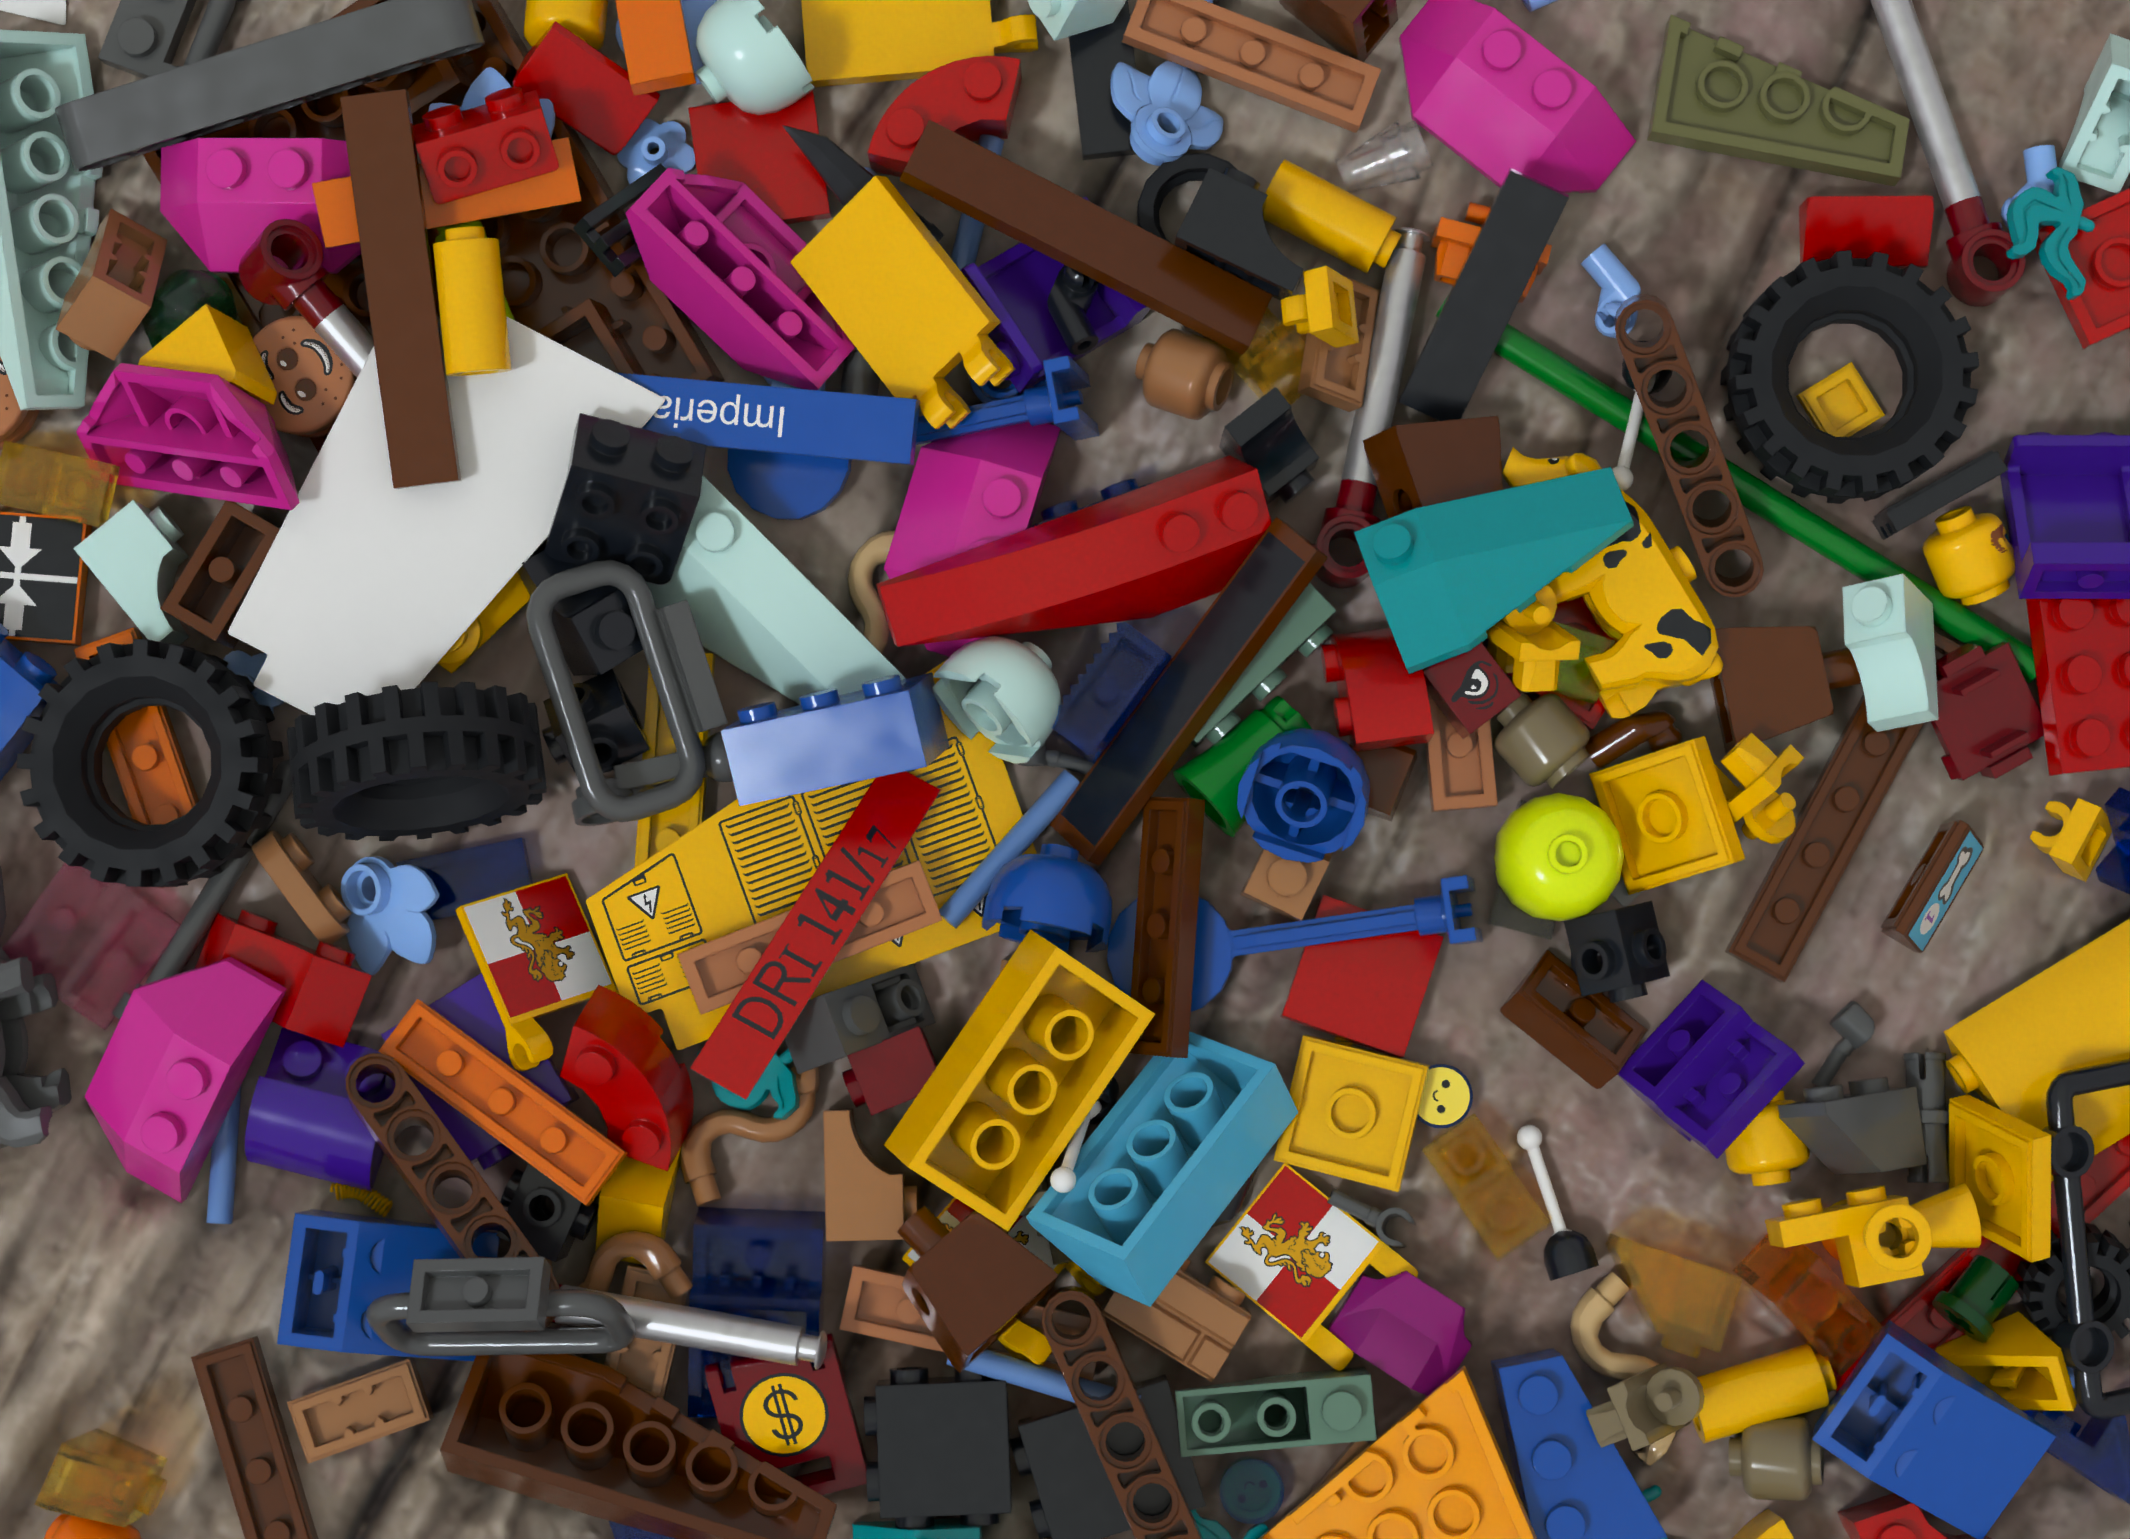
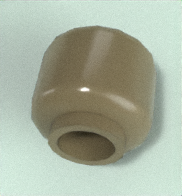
M1524 693L1497 717V720L1504 728L1496 737L1495 749L1528 786L1536 787L1546 782L1553 789L1590 756L1584 748L1590 738L1588 728L1556 694H1544L1532 701Z
M1792 1416L1755 1424L1746 1428L1742 1432V1437H1730L1729 1473L1730 1476H1742L1744 1490L1753 1499L1803 1501L1810 1496L1813 1485H1823L1824 1448L1812 1440V1427L1804 1417Z

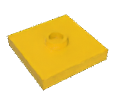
M1705 736L1589 774L1600 808L1606 812L1620 834L1624 852L1621 874L1628 895L1745 860Z
M1306 1034L1303 1035L1289 1092L1296 1105L1298 1114L1279 1137L1274 1161L1399 1192L1430 1065Z
M1969 1094L1950 1098L1949 1189L1962 1183L1968 1186L1978 1210L1982 1236L2031 1263L2050 1258L2051 1135Z

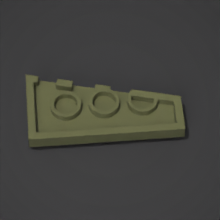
M1670 15L1665 29L1647 137L1648 141L1895 187L1902 174L1909 118L1836 86L1829 90L1801 78L1802 71L1781 62L1776 67L1742 52L1744 46L1722 36L1719 37L1718 41L1690 29V22Z

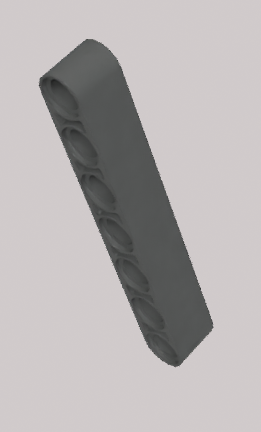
M388 0L65 103L55 108V112L74 170L76 172L87 171L457 56L485 45V41L472 0Z

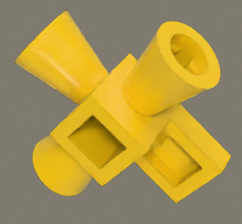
M1964 1183L1912 1205H1909L1907 1196H1887L1885 1185L1860 1188L1845 1192L1846 1199L1840 1200L1827 1208L1822 1207L1821 1198L1785 1203L1781 1205L1784 1216L1765 1219L1771 1246L1787 1248L1821 1241L1826 1251L1832 1257L1839 1260L1844 1285L1858 1288L1924 1275L1922 1263L1929 1255L1931 1248H1979L1981 1245V1225L1978 1210L1970 1189Z

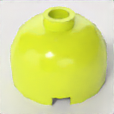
M1563 793L1532 798L1511 812L1496 835L1494 847L1496 848L1494 861L1497 882L1511 903L1534 918L1564 921L1586 916L1604 904L1620 881L1624 859L1619 831L1606 812L1583 797Z

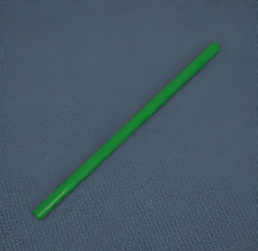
M1445 301L1443 302L1442 306H1441L1440 309L1438 310V312H1437V314H1436V317L1439 316V314H1440V312H1441V310H1442V308H1443V306H1444V304H1445ZM1507 324L1494 353L1625 433L1633 400L1515 327ZM1643 412L1637 441L1660 455ZM1683 431L1674 437L1670 446L1673 455L1685 461L1695 460L1706 449L1704 444ZM1726 459L1743 507L1864 582L1904 574L1933 603L1935 626L1964 644L1981 645L1984 652L2001 642H2010L2025 681L2031 683L2034 680L2036 672L2032 647L1953 598L1943 596L1932 585Z

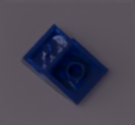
M699 1207L693 1224V1287L689 1295V1307L802 1326L805 1328V1334L819 1336L823 1330L826 1265L825 1212ZM689 1347L688 1417L717 1418L706 1379L705 1365L719 1362L726 1388L733 1387L735 1383L730 1359L737 1355Z

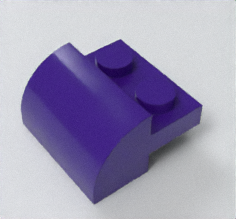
M1702 979L1626 1061L1617 1075L1644 1103L1689 1142L1692 1139L1718 1159L1805 1063L1791 1047L1755 1023L1741 1006Z
M282 1027L265 1077L259 1076L252 1097L245 1132V1155L247 1161L372 1192L384 1152L350 1104L346 1091V1075L350 1066L358 1058L367 1054L380 1053L378 1052L379 1050L348 1042L342 1048ZM372 1074L361 1082L358 1093L366 1101L372 1103L382 1102L393 1094L395 1082L387 1075Z

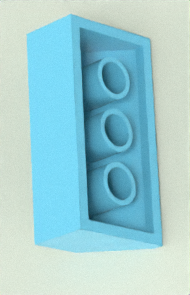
M1189 1031L1188 1058L1153 1056L1082 1145L1073 1170L1077 1180L1075 1187L1068 1193H1059L1050 1186L1026 1216L1028 1222L1100 1285L1151 1307L1298 1114L1296 1105L1276 1064Z

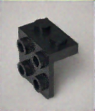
M580 413L574 430L567 477L546 541V554L552 559L580 566L594 561L615 560L631 566L643 576L645 582L657 585L668 583L672 578L700 498L706 445L684 440L677 436H668L621 424L614 420Z

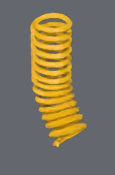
M332 1183L330 1186V1192H334V1187L335 1196L338 1201L340 1197L342 1200L344 1198H354L357 1201L360 1200V1202L364 1201V1205L368 1203L367 1207H371V1210L375 1209V1213L378 1211L379 1215L383 1213V1218L386 1217L393 1204L392 1200L389 1201L388 1198H385L384 1195L381 1196V1193H377V1190L374 1191V1189L370 1192L362 1189L360 1191V1189L356 1188L355 1192L354 1187H352L351 1191L350 1186Z

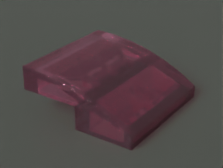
M63 863L4 943L2 949L11 960L28 956V961L32 962L33 977L52 973L56 982L58 1000L106 1030L115 1018L111 1013L125 991L132 993L137 983L140 984L170 943L181 924L134 888L126 887V884L101 882L90 878L91 871L83 867L68 866L66 863Z

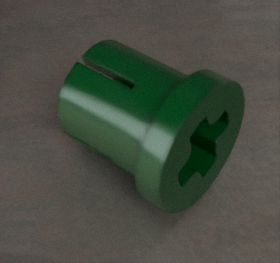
M1976 1255L1948 1292L1940 1291L1932 1301V1305L1944 1319L1958 1330L1979 1342L1986 1343L1994 1332L1991 1325L2018 1290L2019 1284L1997 1263L1982 1255Z

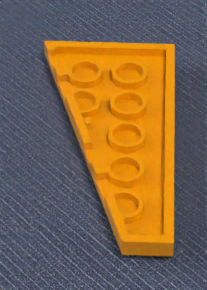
M1464 1365L1258 1539H1537Z

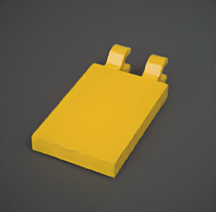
M801 0L806 69L813 80L811 84L814 87L919 79L940 66L966 58L995 56L997 53H1024L1038 50L1035 15H1017L992 22L991 0Z
M875 175L790 261L891 394L898 398L919 400L923 416L935 429H939L945 423L950 429H954L971 412L965 401L952 389L944 378L962 360L967 373L979 386H984L988 381L993 386H998L1015 370L1011 361L988 336L1001 323L895 186L885 176Z

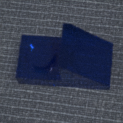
M2022 1410L2057 1434V1437L2047 1449V1453L2115 1499L2130 1505V1436L2125 1415L2111 1419H2095L2091 1417L2079 1437H2076L2082 1426L2060 1411H2043L2040 1413L2036 1410Z

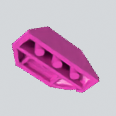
M1428 0L1399 37L1412 120L1499 188H1501L1509 169L1512 168L1564 193H1594L1636 142L1595 85L1496 8L1474 0Z
M196 138L161 148L160 212L210 272L239 273V263L242 256L269 224L280 219L299 221L308 226L317 235L323 248L322 266L329 274L339 273L361 254L360 242L325 249L312 189V183L351 176L346 141L326 138ZM273 256L279 265L289 269L284 261Z
M667 168L626 211L628 222L650 281L742 369L800 389L818 390L855 348L851 340L790 263L807 243L745 183L709 175L684 174L683 170Z
M121 363L113 370L95 399L89 414L83 419L76 430L100 481L103 483L293 510L300 503L289 456L275 428V421L269 414L266 406L219 375Z
M1030 422L933 441L922 446L884 565V570L889 579L1031 528L1061 429L1048 423L1031 426ZM980 638L927 643L924 645L929 652L950 657L964 644Z
M229 957L204 967L141 985L133 990L84 1096L127 1173L180 1203L187 1199L287 988L238 960Z

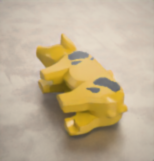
M1512 447L1502 476L1508 485L1513 488L1602 468L1596 459L1584 453L1534 459L1523 456ZM1622 490L1621 493L1634 526L1573 573L1563 572L1547 584L1555 593L1557 604L1583 596L1595 622L1608 636L1618 641L1606 652L1584 658L1593 679L1601 690L1597 695L1611 719H1624L1646 707L1658 691L1694 685L1701 680L1719 675L1723 669L1722 659L1717 653L1719 647L1715 626L1690 584L1691 581L1697 579L1692 563L1678 545L1669 550L1650 517Z

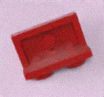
M521 87L502 89L486 96L485 105L461 111L458 105L440 107L422 116L423 123L413 125L415 145L435 203L444 204L558 169V159L536 90L523 93Z

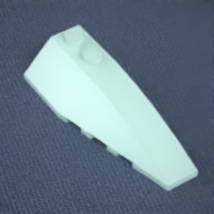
M0 29V357L20 410L79 409L85 406L89 350L76 345L67 335L56 330L65 295L76 279L90 251L91 237L96 235L98 230L100 210L94 209L96 180L102 177L103 167L80 172L74 170L55 112V108L94 94L85 34Z
M702 476L700 498L671 580L663 585L646 582L651 590L657 609L687 600L704 648L801 705L799 697L821 690L837 688L838 694L843 695L863 690L861 684L870 680L892 675H900V680L906 679L734 505Z

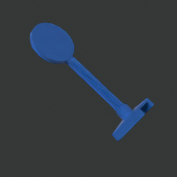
M1069 356L1044 360L1046 385L1024 389V395L968 406L971 412L954 429H950L946 423L939 429H935L924 416H919L916 445L1030 422L1031 426L1054 422L1057 427L1075 441L1100 436L1098 424L1076 406L1084 404L1082 393L1077 389L1091 387L1089 375ZM728 449L727 470L736 492L753 510L777 520H803L824 511L842 493L851 472L852 460Z
M1463 875L1440 879L1441 894L1414 898L1413 905L1240 930H1230L1226 920L1209 901L1199 897L1191 1012L1204 1008L1222 992L1233 969V960L1237 956L1416 930L1419 931L1420 936L1447 933L1450 944L1454 945L1483 942L1482 930L1480 928L1462 929L1460 918L1473 916V909L1471 903L1458 905L1457 894L1476 891L1474 878ZM1137 898L1119 914L1108 937L1107 963L1114 983L1118 989L1130 997Z

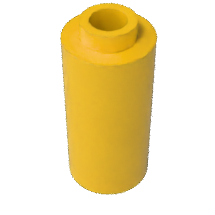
M1286 159L1279 166L1265 192L1268 195L1263 211V219L1366 274H1368L1373 263L1382 268L1386 267L1392 252L1402 234L1392 229L1397 219L1394 215Z
M481 226L446 229V241L433 244L446 376H471L511 371L499 239L485 238L484 227Z
M1806 1343L1698 1376L1697 1379L1703 1387L1705 1397L1702 1410L1692 1421L1700 1440L1705 1444L1741 1433L1746 1428L1755 1424L1797 1416L1829 1405L1828 1392L1837 1388L1831 1364L1824 1352L1814 1354L1810 1345Z

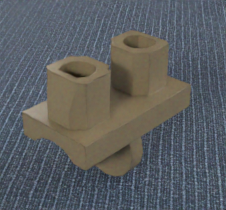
M1664 1362L1606 1388L1611 1398L1610 1401L1586 1410V1415L1601 1448L1627 1438L1632 1451L1651 1445L1689 1425L1690 1421L1696 1418L1702 1410L1705 1396L1701 1383L1693 1373L1676 1366L1668 1368Z

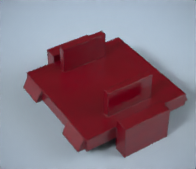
M2001 642L1985 652L1981 645L1967 643L1936 660V676H1940L1937 678L1939 720L1930 722L1946 755L1942 756L1941 760L1950 779L1964 781L1978 772H1981L1982 776L1996 779L2032 759L2033 756L2026 745L2044 736L2041 710L2025 681L2010 642Z

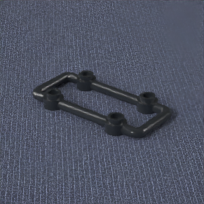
M2130 1058L2067 1070L2058 1074L2052 1080L2046 1092L2048 1126L2042 1130L2051 1135V1175L2054 1178L2068 1320L2061 1323L2055 1329L2052 1341L2062 1349L2066 1367L2073 1369L2075 1392L2079 1406L2084 1413L2095 1419H2111L2130 1414V1387L2105 1393L2102 1392L2100 1371L2109 1364L2113 1356L2114 1339L2110 1329L2105 1324L2095 1321L2080 1177L2088 1171L2093 1162L2094 1144L2086 1130L2075 1126L2073 1097L2130 1085Z

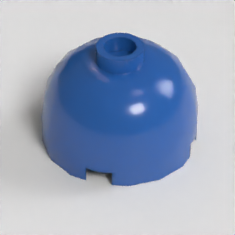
M1299 728L1278 733L1257 749L1239 782L1237 809L1241 819L1245 815L1248 825L1254 830L1253 839L1263 849L1285 860L1306 863L1321 861L1325 854L1336 852L1341 847H1343L1342 851H1344L1354 843L1364 826L1368 814L1370 780L1363 760L1347 742L1326 731Z
M1042 844L1040 854H1024L1004 864L993 878L986 898L982 928L989 930L996 923H1000L999 937L1018 943L1022 942L1031 929L1061 950L1067 952L1070 939L1088 940L1086 952H1099L1106 950L1112 919V899L1107 883L1101 875L1091 866L1078 861V850L1064 845Z

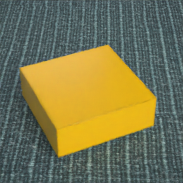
M1852 362L1796 396L1816 429L1835 437H1850L1885 416Z

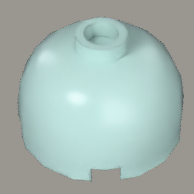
M717 0L705 12L697 28L696 48L704 66L695 71L697 78L716 103L727 97L743 112L763 115L779 112L815 89L811 84L813 80L778 25L774 27L764 15L758 16V13L765 9L759 0Z
M997 636L984 637L968 642L954 652L933 676V678H940L932 687L934 696L944 713L956 727L971 740L978 732L982 733L986 738L995 742L988 751L990 754L1014 764L1027 763L1043 746L1059 720L1062 706L1058 682L1051 671L1052 662L1042 649L1030 642H1023L1021 644L1016 640Z

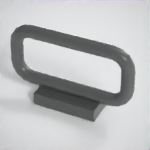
M615 560L590 562L556 573L545 579L538 585L529 599L526 610L528 632L582 793L590 807L604 818L618 822L641 820L671 810L690 800L700 788L706 770L704 750L698 732H703L728 722L688 601L684 600L657 609L651 590L643 576L628 564ZM608 585L617 587L627 599L680 759V770L674 780L631 796L616 795L609 789L605 781L552 620L553 609L562 599Z
M545 1257L414 1259L410 1292L392 1293L376 1298L366 1310V1319L370 1328L384 1343L395 1350L419 1356L609 1353L627 1347L635 1339L636 1335L634 1321L623 1305L613 1297L589 1290H549L551 1265ZM546 1317H586L600 1321L604 1326L545 1328ZM406 1319L407 1325H404L400 1320ZM540 1330V1331H537V1332H523V1331Z

